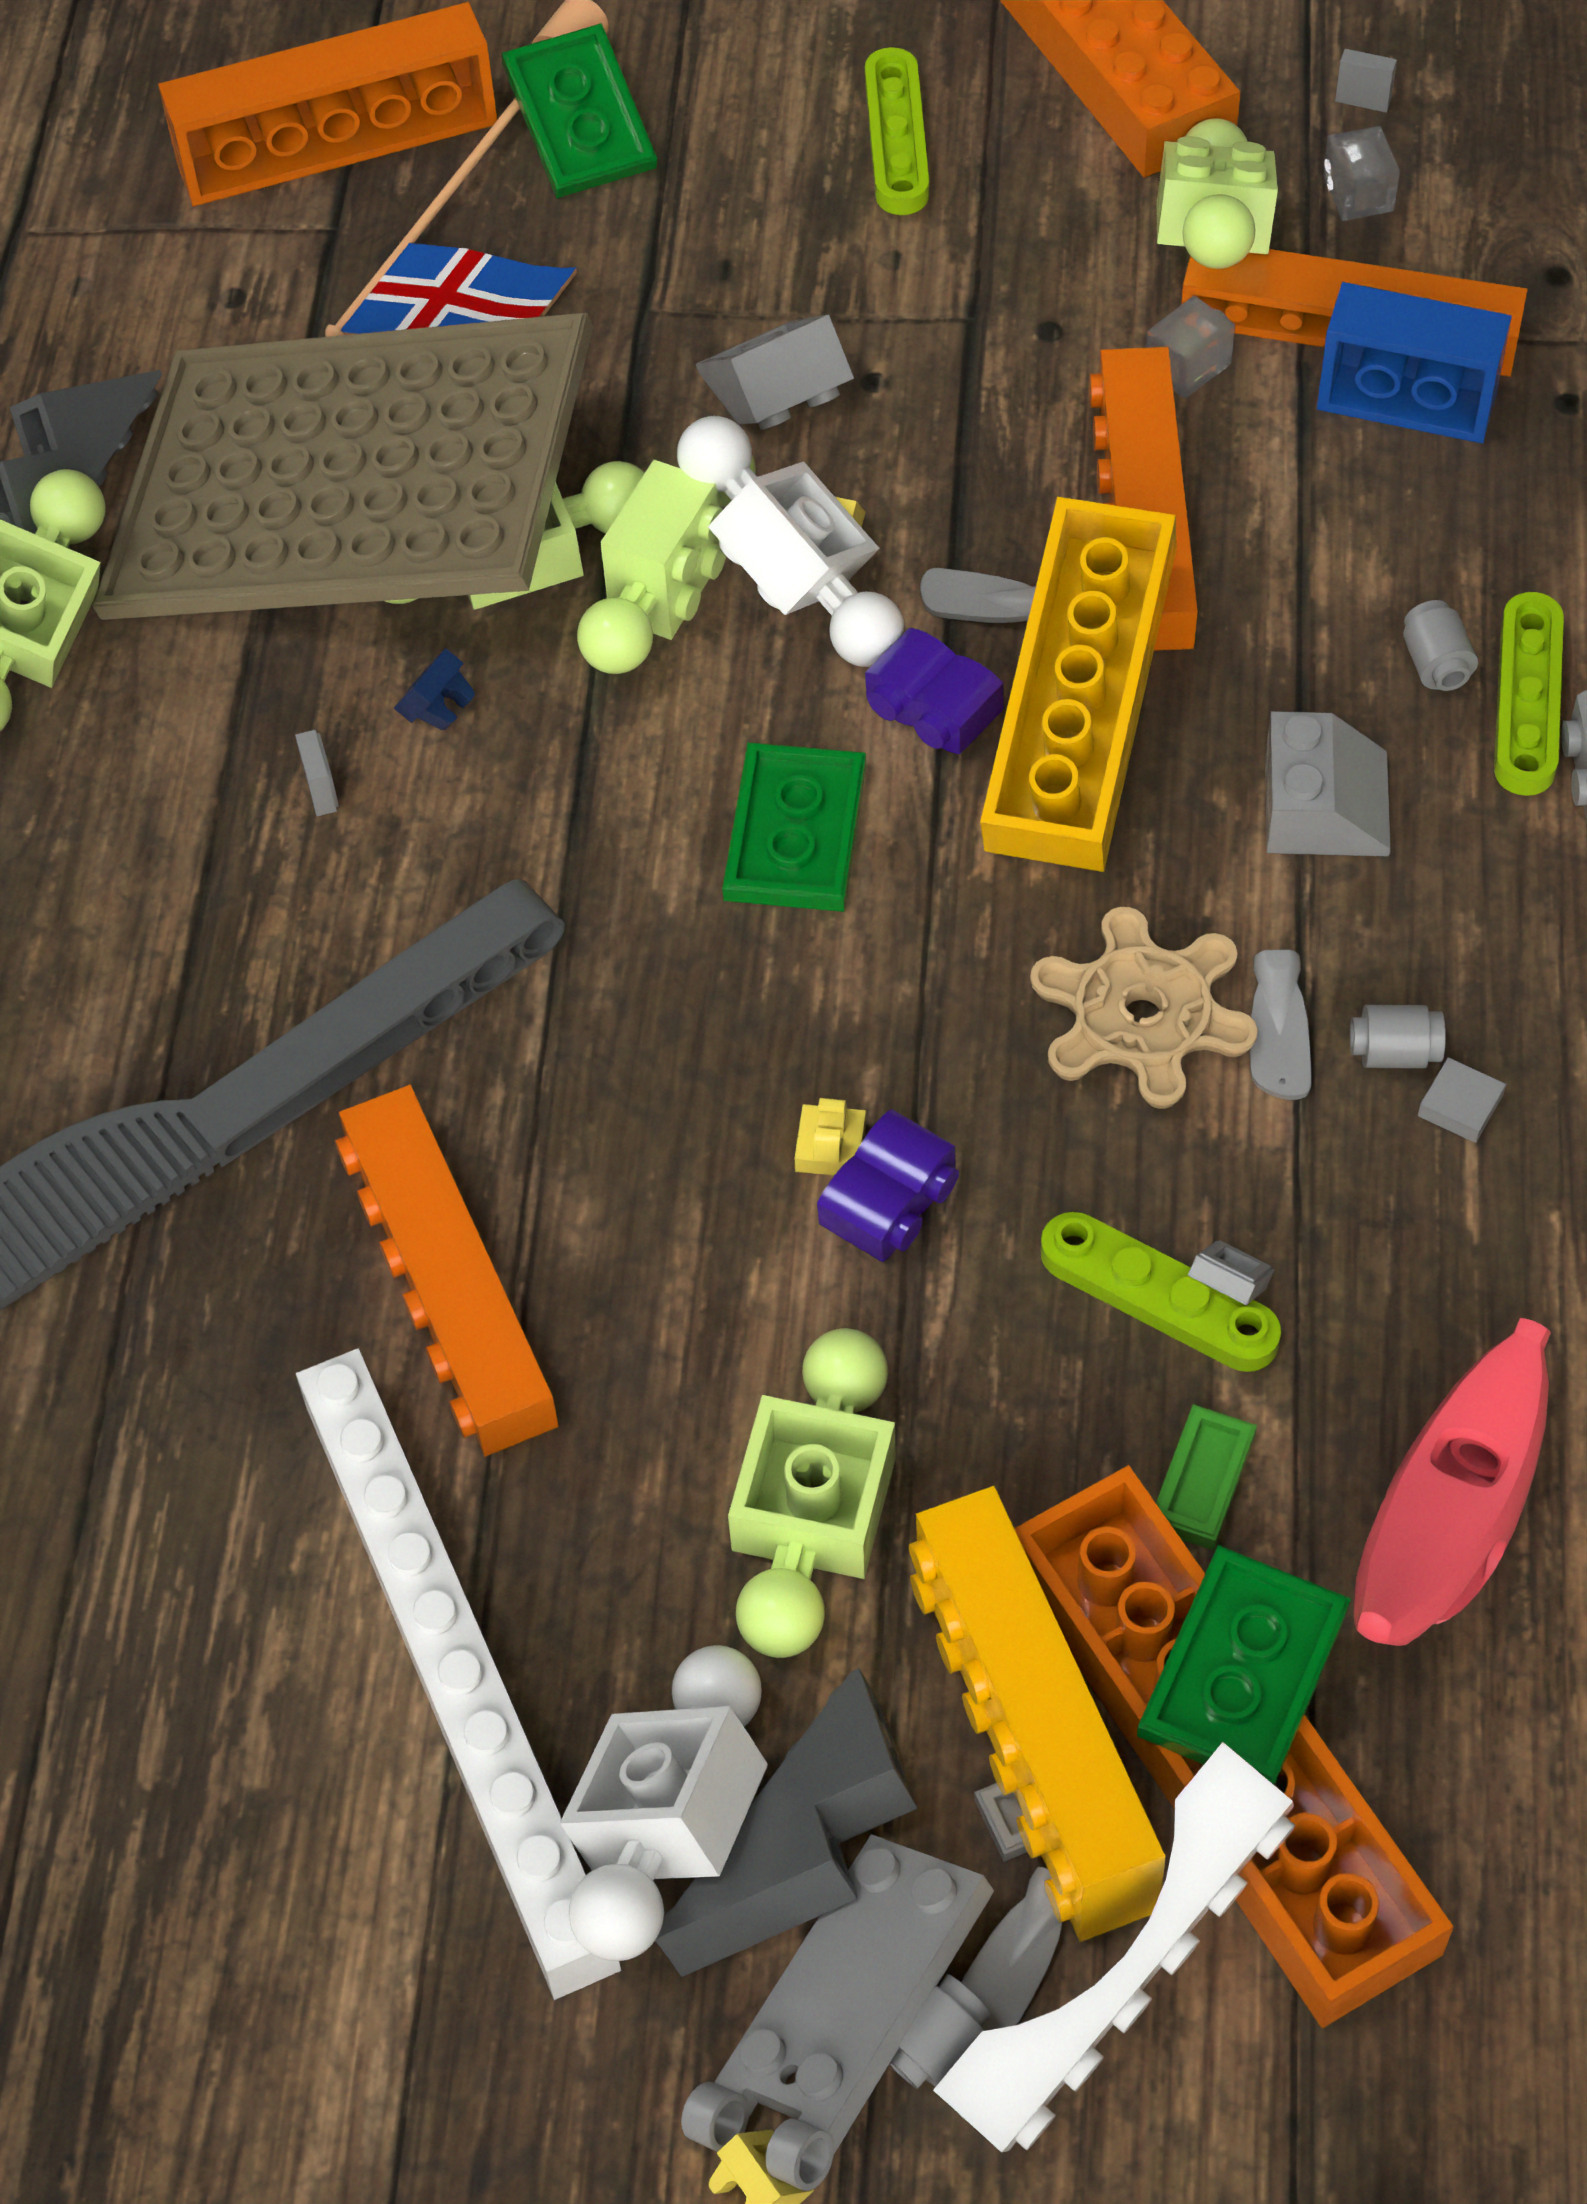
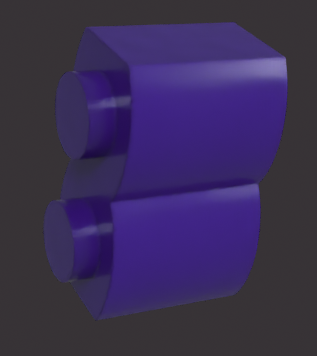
M908 628L865 672L866 697L874 712L885 720H896L904 725L913 726L920 739L935 749L942 748L951 753L961 754L1004 709V683L993 672L970 658L955 655L940 640L915 628Z
M893 1109L888 1110L868 1132L855 1155L838 1170L817 1202L819 1225L881 1262L886 1261L896 1249L905 1251L913 1243L922 1226V1218L919 1215L933 1201L938 1204L942 1203L949 1196L957 1182L959 1171L955 1169V1145Z

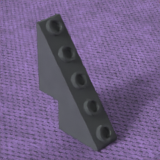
M156 370L40 393L9 407L25 456L0 462V520L35 534L37 527L30 513L32 492L44 476L57 470L71 469L82 472L93 479L100 487L108 474L107 470L104 469L107 462L132 437L133 431L129 427L135 417L144 412L155 400L158 391L154 387L162 376L161 371Z
M860 1668L850 1672L841 1686L831 1693L826 1706L801 1739L791 1746L783 1763L761 1792L753 1798L720 1876L696 1877L675 1906L664 1915L663 1924L656 1942L681 1977L856 1900L857 1896L839 1843L917 1809L883 1707Z

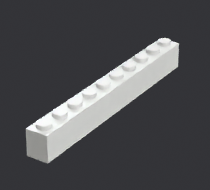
M359 1348L297 1372L296 1377L307 1411L554 2000L620 1972L619 1961H607L590 1954L579 1944L572 1932L569 1921L570 1900L575 1888L586 1874L570 1838L560 1825L561 1816Z

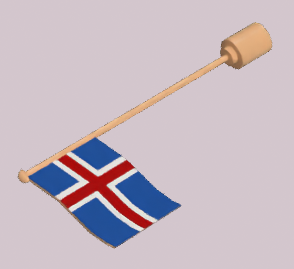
M565 0L534 38L532 44L602 23L607 34L609 30L608 19L603 10L592 0ZM516 97L336 325H328L326 327V337L534 318L546 315L577 274V267L558 268L530 265L466 248L415 243L519 111L520 107Z

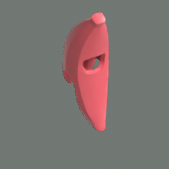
M1520 1318L1509 1337L1483 1354L1450 1390L1427 1421L1398 1467L1364 1545L1356 1576L1354 1623L1356 1630L1365 1638L1381 1644L1407 1645L1433 1624L1447 1621L1463 1610L1479 1593L1496 1569L1515 1531L1535 1474L1546 1427L1549 1380L1544 1349L1551 1332L1543 1325L1529 1319Z

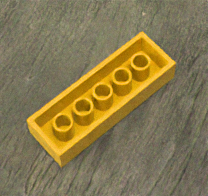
M1057 497L980 820L985 852L1104 872L1176 555V515Z
M995 1486L916 1513L917 1541L909 1544L910 1556L916 1570L915 1574L910 1575L915 1598L924 1615L931 1612L935 1613L943 1631L936 1634V1641L942 1660L950 1674L957 1671L961 1672L969 1692L962 1694V1699L971 1726L976 1734L987 1731L996 1751L989 1755V1761L1001 1793L1004 1796L1013 1792L1023 1813V1815L1016 1817V1822L1025 1849L1031 1858L1041 1855L1049 1870L1051 1879L1044 1881V1886L1057 1920L1061 1923L1070 1919L1079 1942L1150 1916L1162 1890L1166 1856Z

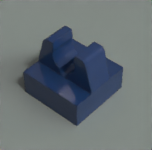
M445 648L425 668L395 705L394 709L410 723L419 718L440 730H446L457 719V716L445 706L444 698H450L457 705L464 708L475 696L474 690L459 671L464 663Z

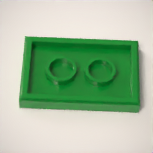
M602 23L502 52V65L556 199L656 169L657 157Z
M747 742L722 887L723 901L845 911L866 772L865 752Z
M1218 1545L1139 1722L1136 1736L1203 1765L1218 1747L1225 1743L1275 1786L1347 1615L1351 1598Z

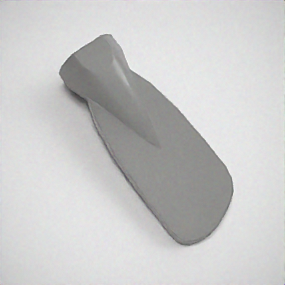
M944 568L927 570L920 583L923 605L930 614L940 618L986 623L1028 621L1036 586L1032 587L1023 582L999 576Z
M1264 950L1253 958V969L1258 981V987L1254 995L1251 1018L1255 1021L1258 1031L1256 1042L1250 1048V1073L1254 1084L1263 1092L1280 1099L1298 1100L1305 1098L1311 1088L1308 1019L1303 996L1297 984L1301 971L1300 956L1293 950Z
M1037 1867L1029 1879L1025 1898L1008 1912L991 1933L961 1981L964 1986L984 2003L992 2014L982 2025L984 2031L1018 2024L1048 1969L1059 1941L1062 1922L1060 1923L1057 1920L1045 1890L1044 1881L1051 1879L1047 1868Z

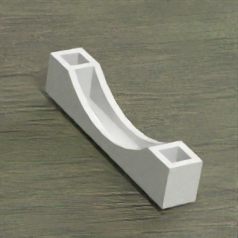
M1222 1743L1175 1799V1833L1166 1881L1149 1921L1126 1955L1096 1985L1061 2008L1019 2025L982 2031L933 2091L1001 2152L1009 2151L1016 2142L1028 2150L1056 2116L1046 2107L1047 2104L1065 2083L1076 2092L1103 2060L1104 2056L1095 2049V2046L1113 2025L1122 2033H1125L1151 2002L1152 1998L1143 1991L1148 1982L1161 1967L1173 1975L1199 1944L1200 1940L1191 1931L1206 1912L1210 1909L1218 1917H1221L1241 1894L1248 1882L1238 1875L1256 1852H1259L1268 1860L1296 1826L1286 1817L1294 1807L1293 1801L1225 1743Z

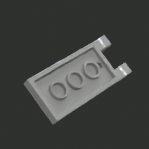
M871 1834L848 1870L857 1899L818 1917L715 2082L700 2084L688 2097L681 2118L684 2135L688 2139L718 2152L736 2134L745 2132L749 2116L756 2105L760 2103L792 2117L778 2126L768 2143L765 2159L767 2171L772 2177L803 2191H810L816 2188L828 2174L836 2150L899 2049V2045L935 1985L937 1986L992 1896L994 1890L984 1875ZM796 2072V2081L786 2085L787 2078Z

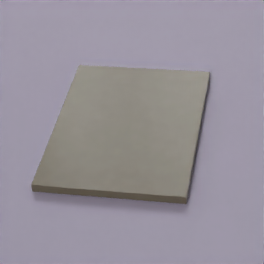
M588 313L175 351L97 591L93 609L101 620L529 591L593 331V325Z

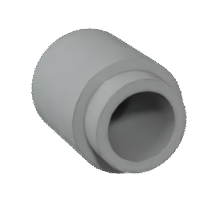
M1441 600L1427 601L1410 610L1404 619L1405 629L1403 638L1422 684L1427 688L1443 691L1454 690L1464 685L1476 670L1478 658L1459 613Z
M1364 1005L1362 1017L1351 1018V1055H1361L1364 1068H1426L1428 1062H1442L1445 1052L1444 1014L1442 1011H1428L1427 1005Z
M947 1974L938 1986L935 1985L889 2065L916 2089L925 2080L936 2087L979 2034L984 2031L982 2025L992 2015L991 2012L966 1986L953 1976Z

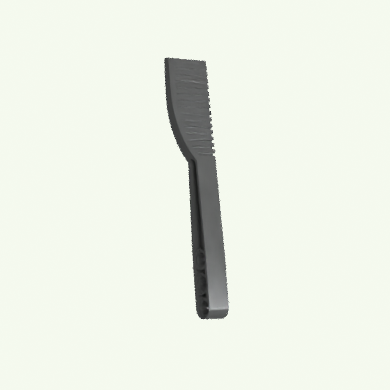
M511 880L394 957L193 1099L163 1100L132 1105L102 1113L40 1140L0 1166V1310L17 1301L27 1292L29 1293L35 1289L40 1283L49 1280L55 1273H60L66 1269V1266L71 1262L74 1264L80 1260L81 1256L86 1252L89 1254L97 1249L96 1246L101 1242L104 1244L111 1240L110 1236L114 1233L120 1234L125 1231V1226L129 1223L134 1225L140 1221V1216L145 1212L147 1215L154 1212L157 1204L165 1205L171 1201L169 1196L173 1193L179 1196L185 1192L184 1186L188 1183L191 1186L199 1183V1176L203 1173L206 1177L214 1173L213 1166L219 1164L222 1168L546 955L556 946L564 933L565 924L562 919L525 880Z

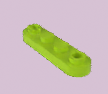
M894 47L883 48L873 52L865 62V87L875 198L877 204L884 211L895 215H909L921 210L929 200V172L918 64L916 58L904 49Z
M1538 592L1521 593L1508 601L1504 609L1500 634L1494 773L1502 787L1514 794L1524 796L1536 795L1547 790L1554 781L1559 761L1564 614L1556 600Z
M1079 1212L1063 1213L1054 1217L1045 1226L1041 1238V1259L1045 1268L1055 1277L1232 1369L1243 1372L1257 1371L1269 1365L1277 1355L1281 1326L1276 1315L1265 1305L1255 1300L1245 1305L1188 1276L1191 1267L1087 1214ZM1069 1236H1077L1085 1242L1080 1245H1070L1063 1239ZM1245 1324L1252 1325L1259 1332L1254 1335H1244L1237 1330V1327Z

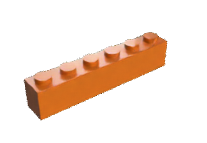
M1269 249L1268 254L1248 253L1236 265L1223 269L1205 267L1190 256L1183 282L1180 325L1325 347L1327 329L1342 282L1512 315L1501 375L1511 377L1527 288Z
M1169 348L1100 350L1099 373L1089 374L1090 408H1100L1101 416H1093L1094 450H1104L1105 459L1097 460L1098 494L1109 495V503L1102 504L1176 515L1177 550L1154 651L1194 649L1198 610Z
M411 1084L340 1111L339 1116L345 1136L335 1140L339 1156L348 1176L359 1172L365 1184V1188L357 1190V1194L369 1225L372 1227L382 1223L388 1239L380 1241L379 1244L392 1277L396 1278L404 1274L411 1291L403 1293L402 1297L414 1328L417 1331L427 1327L434 1344L425 1347L434 1374L439 1384L451 1380L458 1398L449 1401L462 1437L466 1438L475 1434L482 1453L486 1457L559 1427L551 1391Z

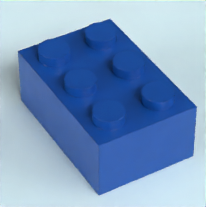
M1342 282L1326 334L1317 410L1483 444L1497 396L1512 315Z

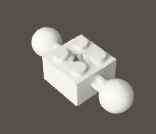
M708 416L693 422L686 428L677 448V460L680 469L695 480L715 483L717 491H724L732 500L708 526L720 540L719 545L723 553L731 561L741 565L758 584L757 588L762 598L772 607L780 609L784 615L820 601L832 615L830 638L837 653L844 660L855 666L871 667L905 633L903 616L892 600L876 592L865 591L858 593L849 582L880 548L804 461L757 477L750 469L752 460L751 443L745 431L737 423L721 416Z
M721 1645L706 1646L694 1651L682 1661L676 1670L672 1683V1699L676 1710L611 1714L561 1819L560 1825L592 1870L579 1882L572 1894L569 1905L570 1926L579 1944L590 1954L607 1961L629 1960L642 1954L656 1940L663 1924L664 1906L661 1894L653 1879L720 1876L768 1765L744 1728L754 1717L761 1701L760 1677L753 1663L736 1649Z

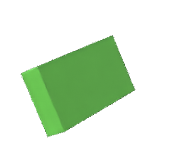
M1194 1404L1192 1405L1156 1502L1181 1540L1214 1551L1252 1447L1257 1425Z

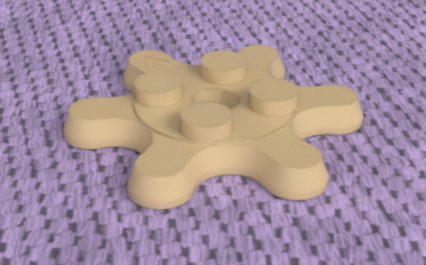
M1118 907L1105 914L1102 920V935L1106 941V950L1098 960L1091 963L1078 964L1062 957L1050 956L1037 961L1031 969L1030 981L1036 993L1048 1002L1068 1007L1076 1015V1022L1073 1028L1050 1044L1048 1062L1054 1072L1064 1080L1073 1081L1084 1077L1089 1071L1099 1065L1113 1063L1126 1066L1136 1073L1142 1097L1149 1105L1157 1109L1172 1107L1183 1097L1186 1090V1077L1181 1068V1061L1185 1055L1193 1051L1209 1050L1228 1057H1238L1252 1048L1257 1039L1258 1029L1255 1021L1249 1015L1221 1007L1214 1001L1210 993L1212 983L1225 976L1236 963V946L1225 935L1217 933L1205 934L1198 937L1185 949L1177 951L1165 950L1157 946L1150 939L1148 922L1140 911L1131 907ZM1146 1000L1155 1004L1160 1011L1154 1016L1141 1018L1139 1022L1134 1021V1015L1126 1007L1133 1001Z

